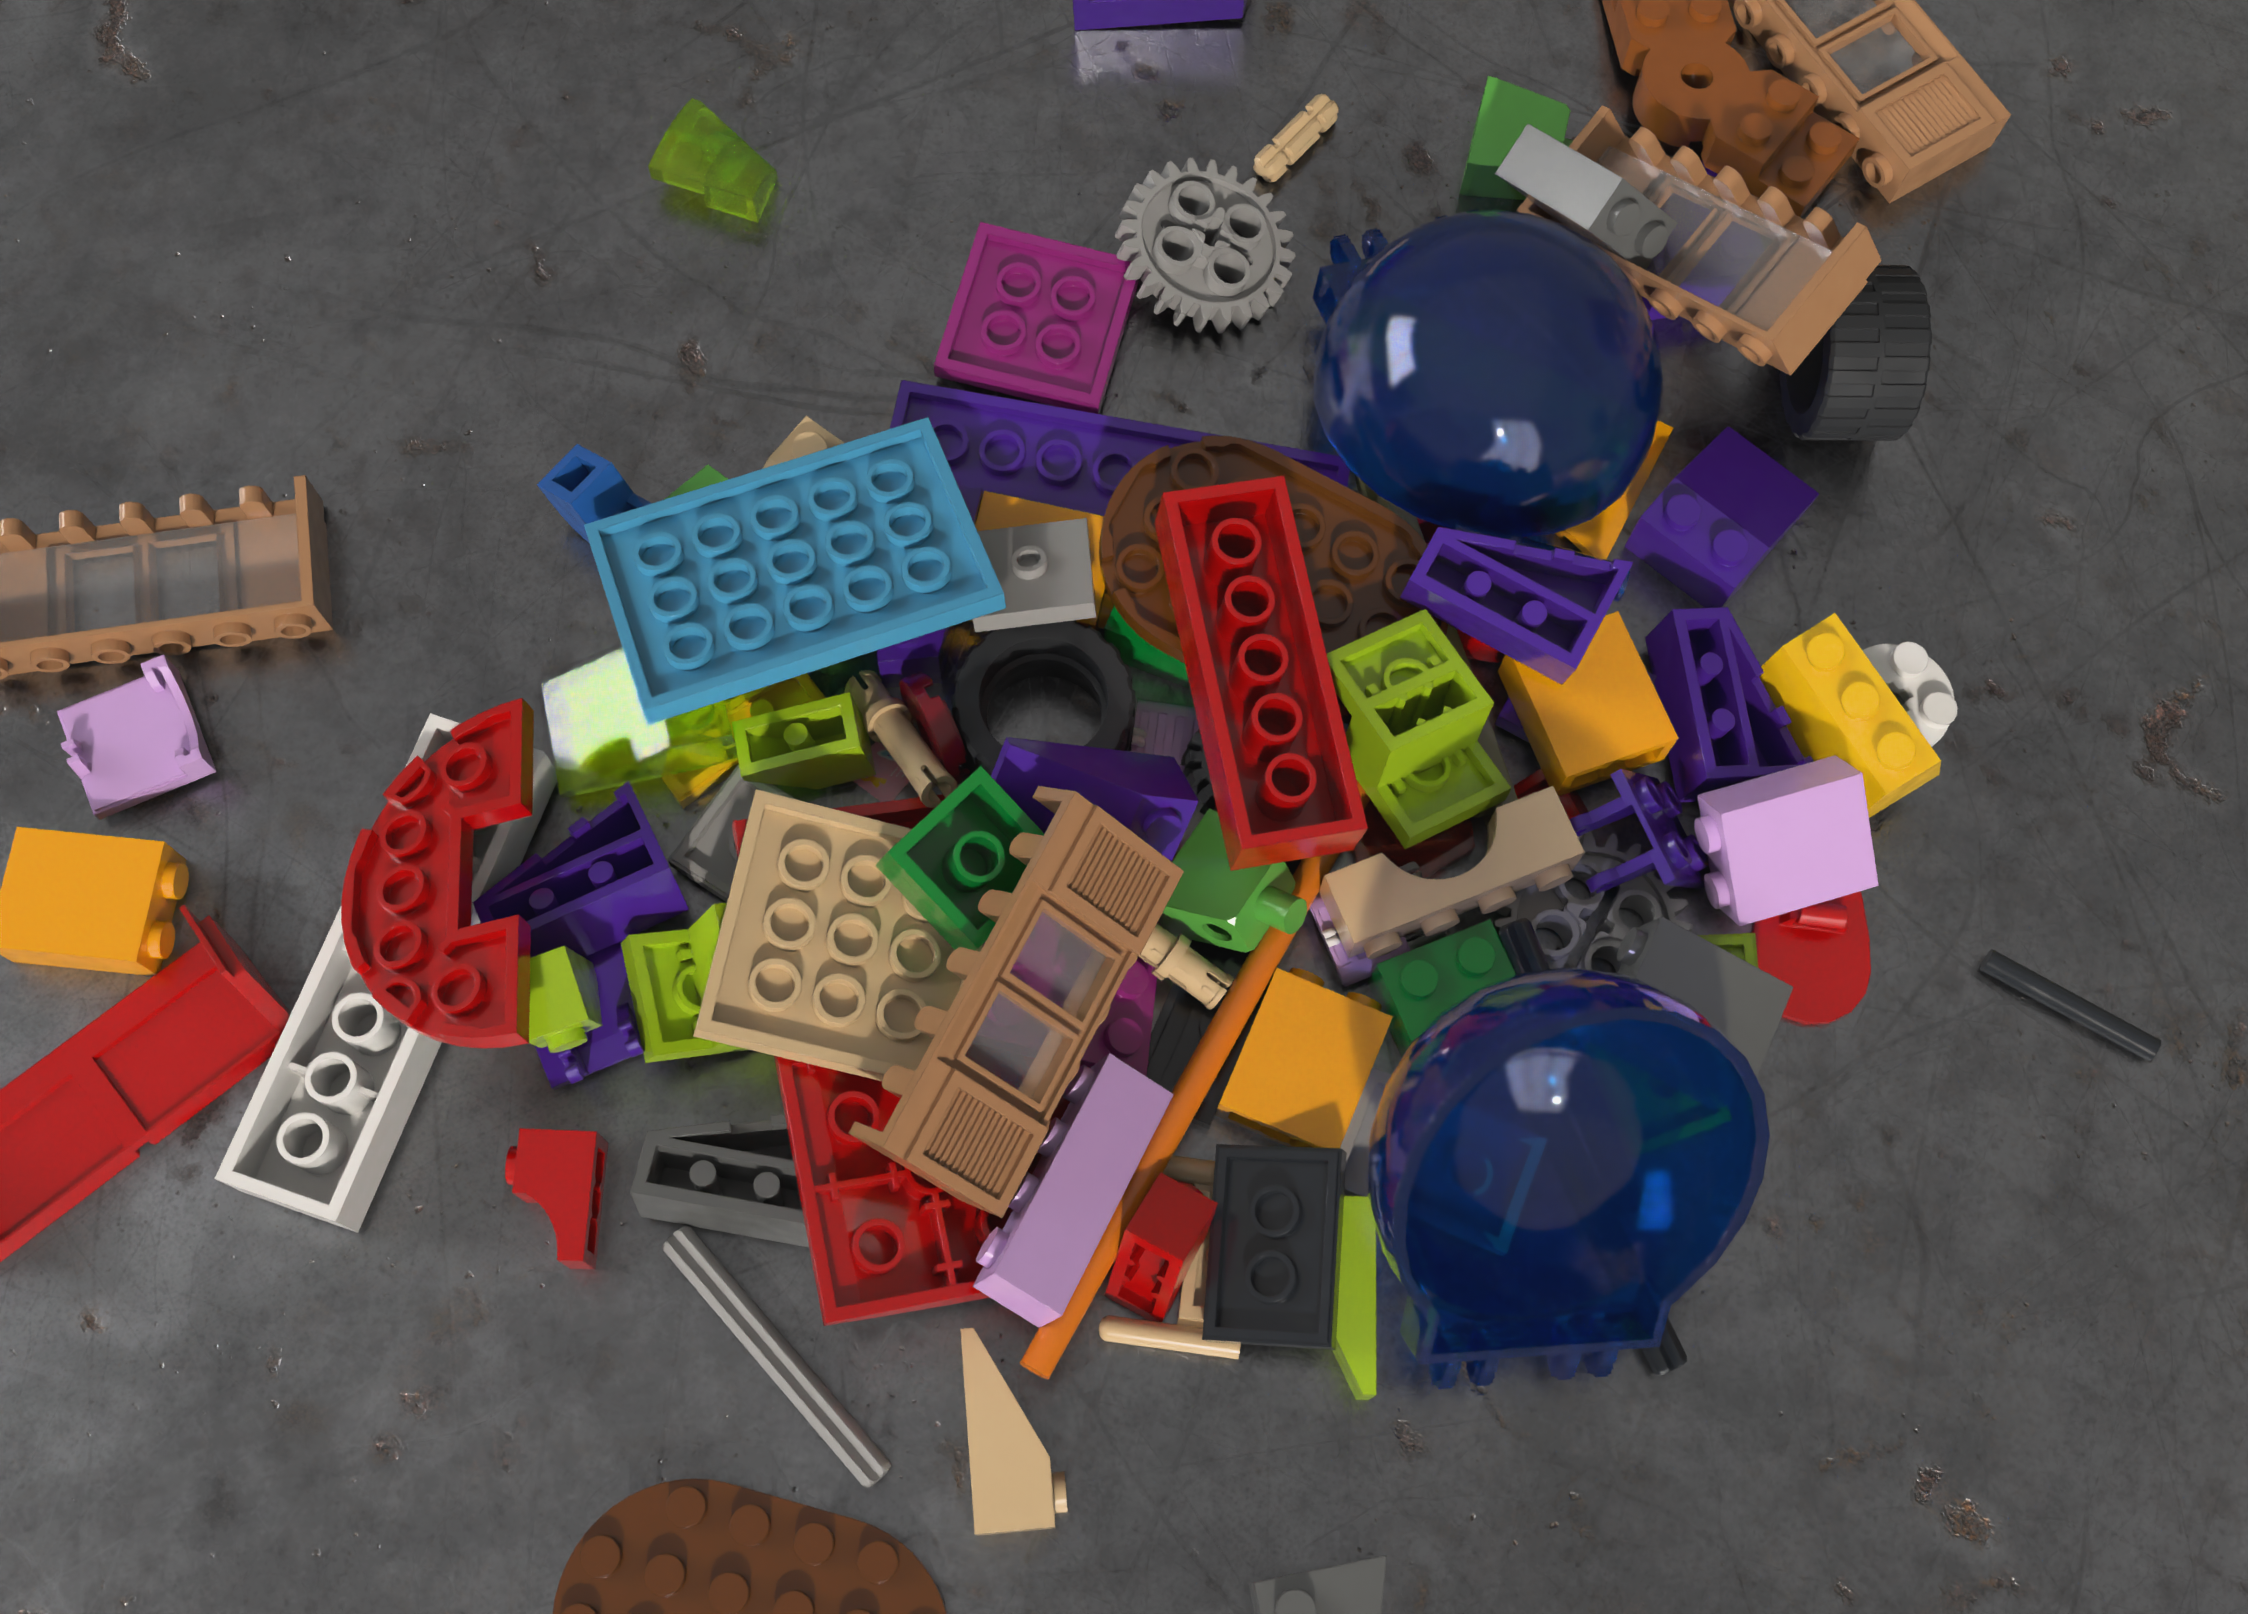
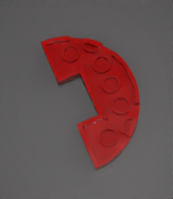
M519 698L479 713L450 730L454 739L443 745L425 761L417 755L401 771L382 794L388 800V803L376 819L372 829L362 828L344 878L341 899V924L344 944L353 969L361 975L367 988L373 994L372 997L396 1019L417 1033L439 1042L460 1047L483 1049L529 1044L531 926L519 914L471 926L474 830L531 816L533 812L534 710L523 698Z

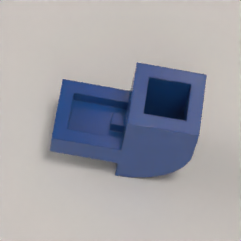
M576 444L537 484L559 514L588 543L585 524L652 504L632 491L612 462L579 444Z

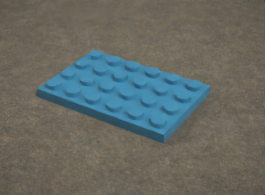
M928 417L584 525L637 696L648 725L1006 608L1002 587Z

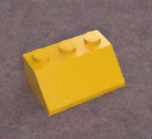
M1833 613L1783 645L1761 666L1764 673L1759 678L1776 708L1783 706L1792 721L1787 728L1803 757L1806 758L1811 755L1813 761L1836 755L1863 773L1869 818L1940 775V758L1836 613Z

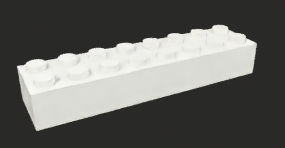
M430 713L406 766L417 755L425 761L443 745L454 739L450 730L461 723ZM533 748L532 815L474 830L472 902L519 867L559 778L558 772L545 751ZM473 903L471 906V926L480 924ZM341 907L214 1179L241 1192L358 1233L442 1042L433 1040L409 1028L372 997L373 994L367 988L363 978L353 969L344 944Z

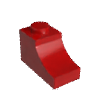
M519 1128L518 1145L510 1146L507 1152L505 1164L507 1184L513 1185V1194L526 1203H539L549 1216L557 1240V1261L570 1269H596L609 1143L597 1131Z
M1160 1172L1124 1231L1104 1296L1149 1321L1164 1322L1173 1306L1182 1282L1207 1236L1218 1203L1204 1196L1195 1186L1185 1182H1178Z

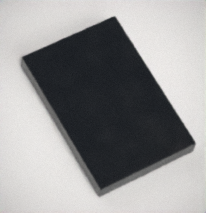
M1216 1144L1212 1200L1217 1202L1218 1205L1210 1225L1202 1340L1216 1343L1336 1350L1347 1152L1340 1148Z

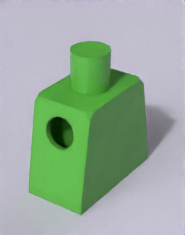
M1488 76L1477 114L1459 194L1525 200L1526 197L1495 173L1527 124L1532 125L1569 147L1573 140L1565 138L1571 111L1570 108L1562 102L1504 80Z
M1209 808L1172 861L1184 873L1158 920L1161 926L1174 936L1182 933L1190 940L1244 953L1252 951L1257 947L1270 926L1287 934H1293L1298 931L1306 917L1307 903L1304 899L1291 894L1295 889L1296 882L1286 863L1281 862L1230 871L1218 812Z

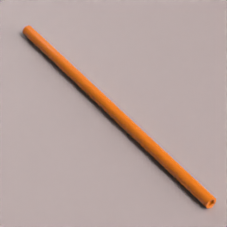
M1357 781L1363 809L1365 810L1370 798ZM1340 853L1305 858L1299 863L1293 874L1296 884L1291 894L1306 901L1307 912L1319 893L1324 875L1330 873ZM1270 926L1257 947L1248 954L1171 1092L1174 1095L1063 1315L1038 1329L1021 1359L1020 1364L1029 1371L1044 1379L1050 1378L1115 1261L1126 1227L1160 1172L1163 1173L1296 932L1287 934Z

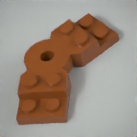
M1602 0L1621 69L1633 76H1639L1633 92L1632 105L1640 124L1650 130L1660 141L1676 147H1689L1691 141H1702L1701 157L1706 168L1717 174L1724 166L1734 168L1742 176L1749 192L1758 198L1761 197L1769 186L1776 187L1785 194L1795 215L1802 218L1853 154L1860 138L1813 112L1819 98L1818 95L1774 70H1749L1742 56L1731 47L1737 29L1727 0Z

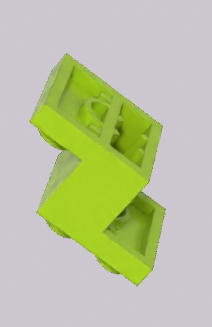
M1426 609L1327 653L1335 692L1352 716L1346 732V738L1356 779L1405 850L1507 799L1512 789L1478 742L1494 701Z
M726 903L713 904L689 929L628 935L621 942L640 1041L644 1049L645 1063L748 1050L693 1037Z

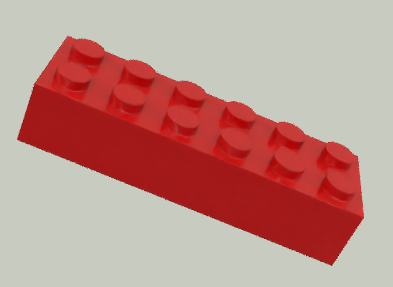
M1277 476L1163 492L1154 525L1230 871L1354 850L1367 831L1368 826L1285 477Z

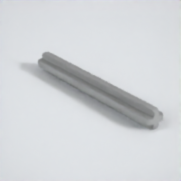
M688 1226L675 1231L662 1245L663 1251L861 1485L869 1488L876 1484L891 1468L890 1460L699 1236Z

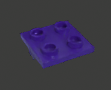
M1620 769L1610 775L1621 797L1570 819L1577 837L1587 832L1636 813L1654 848L1619 866L1589 878L1586 884L1591 893L1595 891L1597 894L1654 870L1658 871L1664 885L1693 889L1705 887L1704 875L1706 873L1704 868L1709 866L1708 857L1701 849L1697 838L1692 834L1686 835L1677 817L1678 814L1682 813L1681 803L1668 782L1663 781L1660 783L1658 778Z
M622 941L585 957L593 963L596 972L603 1026L585 1032L588 1041L569 1050L550 1053L548 1046L544 1048L535 1046L553 1090H557L570 1083L574 1084L583 1080L588 1075L627 1058H633L644 1053L621 947Z

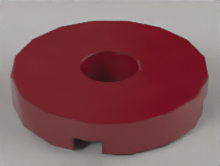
M919 671L900 680L899 686L902 700L911 713V723L947 772L955 778L957 786H959L971 775L968 768L963 769L960 767V765L966 763L965 756L967 753L945 700H941L939 695L930 698L925 688L933 685V680L926 673Z

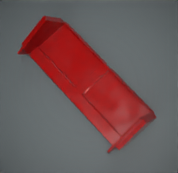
M185 905L179 908L200 942L0 1089V1263L139 1158L140 1151L138 1149L147 1142L154 1145L159 1143L272 1056L291 1012L236 941L210 915L200 921Z

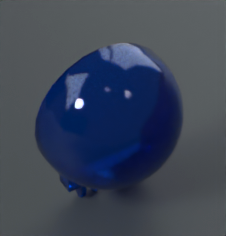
M1477 209L1449 216L1435 217V220L1413 228L1389 244L1386 238L1383 237L1380 229L1366 230L1362 235L1361 247L1365 259H1361L1348 235L1334 236L1330 241L1329 253L1333 265L1320 267L1312 297L1326 324L1314 363V403L1326 437L1347 468L1380 497L1419 519L1449 529L1502 538H1519L1560 532L1593 519L1622 497L1648 456L1662 406L1663 374L1660 344L1649 312L1638 289L1611 256L1587 237L1558 222L1529 213L1497 209L1480 211Z
M1567 967L1518 974L1477 989L1440 1013L1411 1042L1384 1087L1372 1122L1369 1138L1367 1188L1382 1251L1391 1269L1408 1293L1400 1334L1419 1364H1428L1432 1385H1435L1438 1389H1450L1456 1386L1455 1382L1458 1381L1457 1375H1459L1462 1361H1465V1369L1467 1370L1470 1382L1476 1384V1386H1489L1495 1378L1500 1358L1542 1355L1547 1356L1551 1376L1558 1378V1380L1572 1379V1377H1575V1372H1577L1576 1367L1579 1366L1582 1353L1584 1355L1583 1361L1588 1370L1587 1373L1594 1375V1377H1607L1608 1374H1612L1611 1370L1614 1369L1613 1363L1616 1362L1619 1350L1660 1347L1671 1305L1717 1263L1745 1223L1763 1181L1770 1139L1765 1094L1744 1054L1696 1008L1669 992L1624 974Z

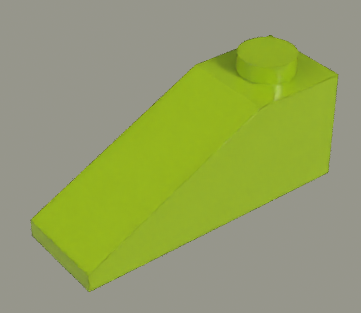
M1344 1196L1336 1350H1332L1356 1400H1370L1377 1395L1376 1197Z

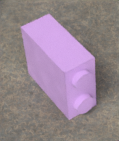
M1836 755L1697 795L1701 817L1695 819V833L1701 849L1707 854L1710 873L1704 875L1705 891L1711 905L1715 909H1721L1737 925L1743 926L1879 886L1863 773Z

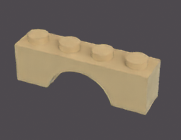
M1551 786L1497 807L1487 825L1485 857L1474 868L1459 876L1447 879L1421 878L1400 869L1383 853L1324 875L1319 893L1348 958L1365 952L1368 959H1374L1396 950L1403 944L1400 939L1401 937L1421 929L1425 936L1436 935L1460 922L1459 914L1480 907L1482 914L1491 913L1514 902L1517 899L1515 895L1517 891L1535 884L1539 891H1546L1565 883L1573 877L1571 870L1575 868L1585 851L1554 787Z

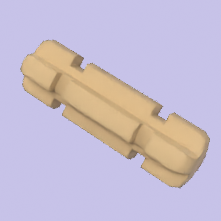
M1326 94L1316 95L1305 106L1307 112L1300 111L1272 139L1274 145L1267 144L1255 156L1253 168L1257 175L1262 176L1269 183L1277 181L1288 170L1285 165H1293L1321 137L1318 132H1326L1337 121L1339 107L1335 101L1330 100Z

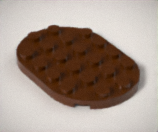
M1212 435L1202 436L1201 441L1182 444L1173 448H1169V445L1163 446L1144 457L1129 470L1114 490L1106 508L1099 539V561L1108 595L1125 622L1150 645L1185 664L1154 525L1163 492L1284 476L1326 654L1421 611V609L1400 597L1428 545L1418 532L1396 513L1263 444L1247 439ZM1431 615L1446 636L1448 624ZM1337 696L1343 724L1350 723L1352 716Z
M696 1478L663 1482L642 1489L626 1497L603 1514L584 1534L566 1563L558 1584L553 1607V1614H948L940 1592L926 1567L907 1546L891 1534L876 1526L853 1518L734 1484Z

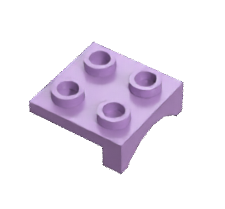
M164 654L140 664L145 676L57 711L67 741L61 743L62 749L72 756L66 759L67 763L81 779L93 815L99 820L217 772L179 670Z

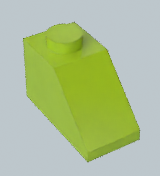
M848 692L732 722L742 779L748 782L822 789L876 775L869 735L863 726L864 718L851 693Z
M566 946L531 957L529 1044L539 1048L548 1046L550 1053H557L587 1042L588 1039L585 1032L603 1026L597 976L593 963Z

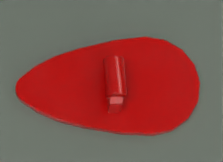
M1861 891L1753 922L1751 933H1755L1758 968L1793 986L1782 1015L1783 1018L1804 1025L1829 1024L1852 1012L1865 996L1871 975L1870 938Z

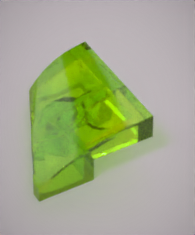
M693 98L686 103L672 121L648 165L652 179L703 194L706 207L757 223L778 178L777 171L765 159L754 151L705 104Z

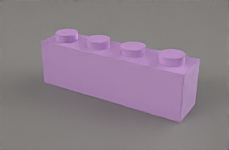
M1110 1053L1091 1068L1082 1065L1063 1094V1098L1070 1101L1061 1120L1055 1117L1050 1122L1049 1130L1037 1151L1042 1156L1033 1173L1026 1172L1008 1206L1013 1211L1003 1230L996 1227L989 1234L977 1255L976 1262L983 1267L972 1287L1038 1328L1061 1317L1174 1094Z

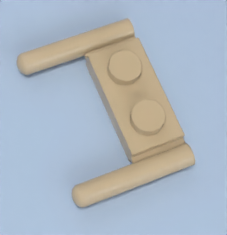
M1173 1155L1163 1174L1178 1182L1194 1184L1204 1196L1212 1200L1215 1161ZM1210 1227L1182 1282L1177 1324L1107 1315L1099 1323V1335L1104 1341L1239 1359L1241 1344L1216 1343L1202 1340Z

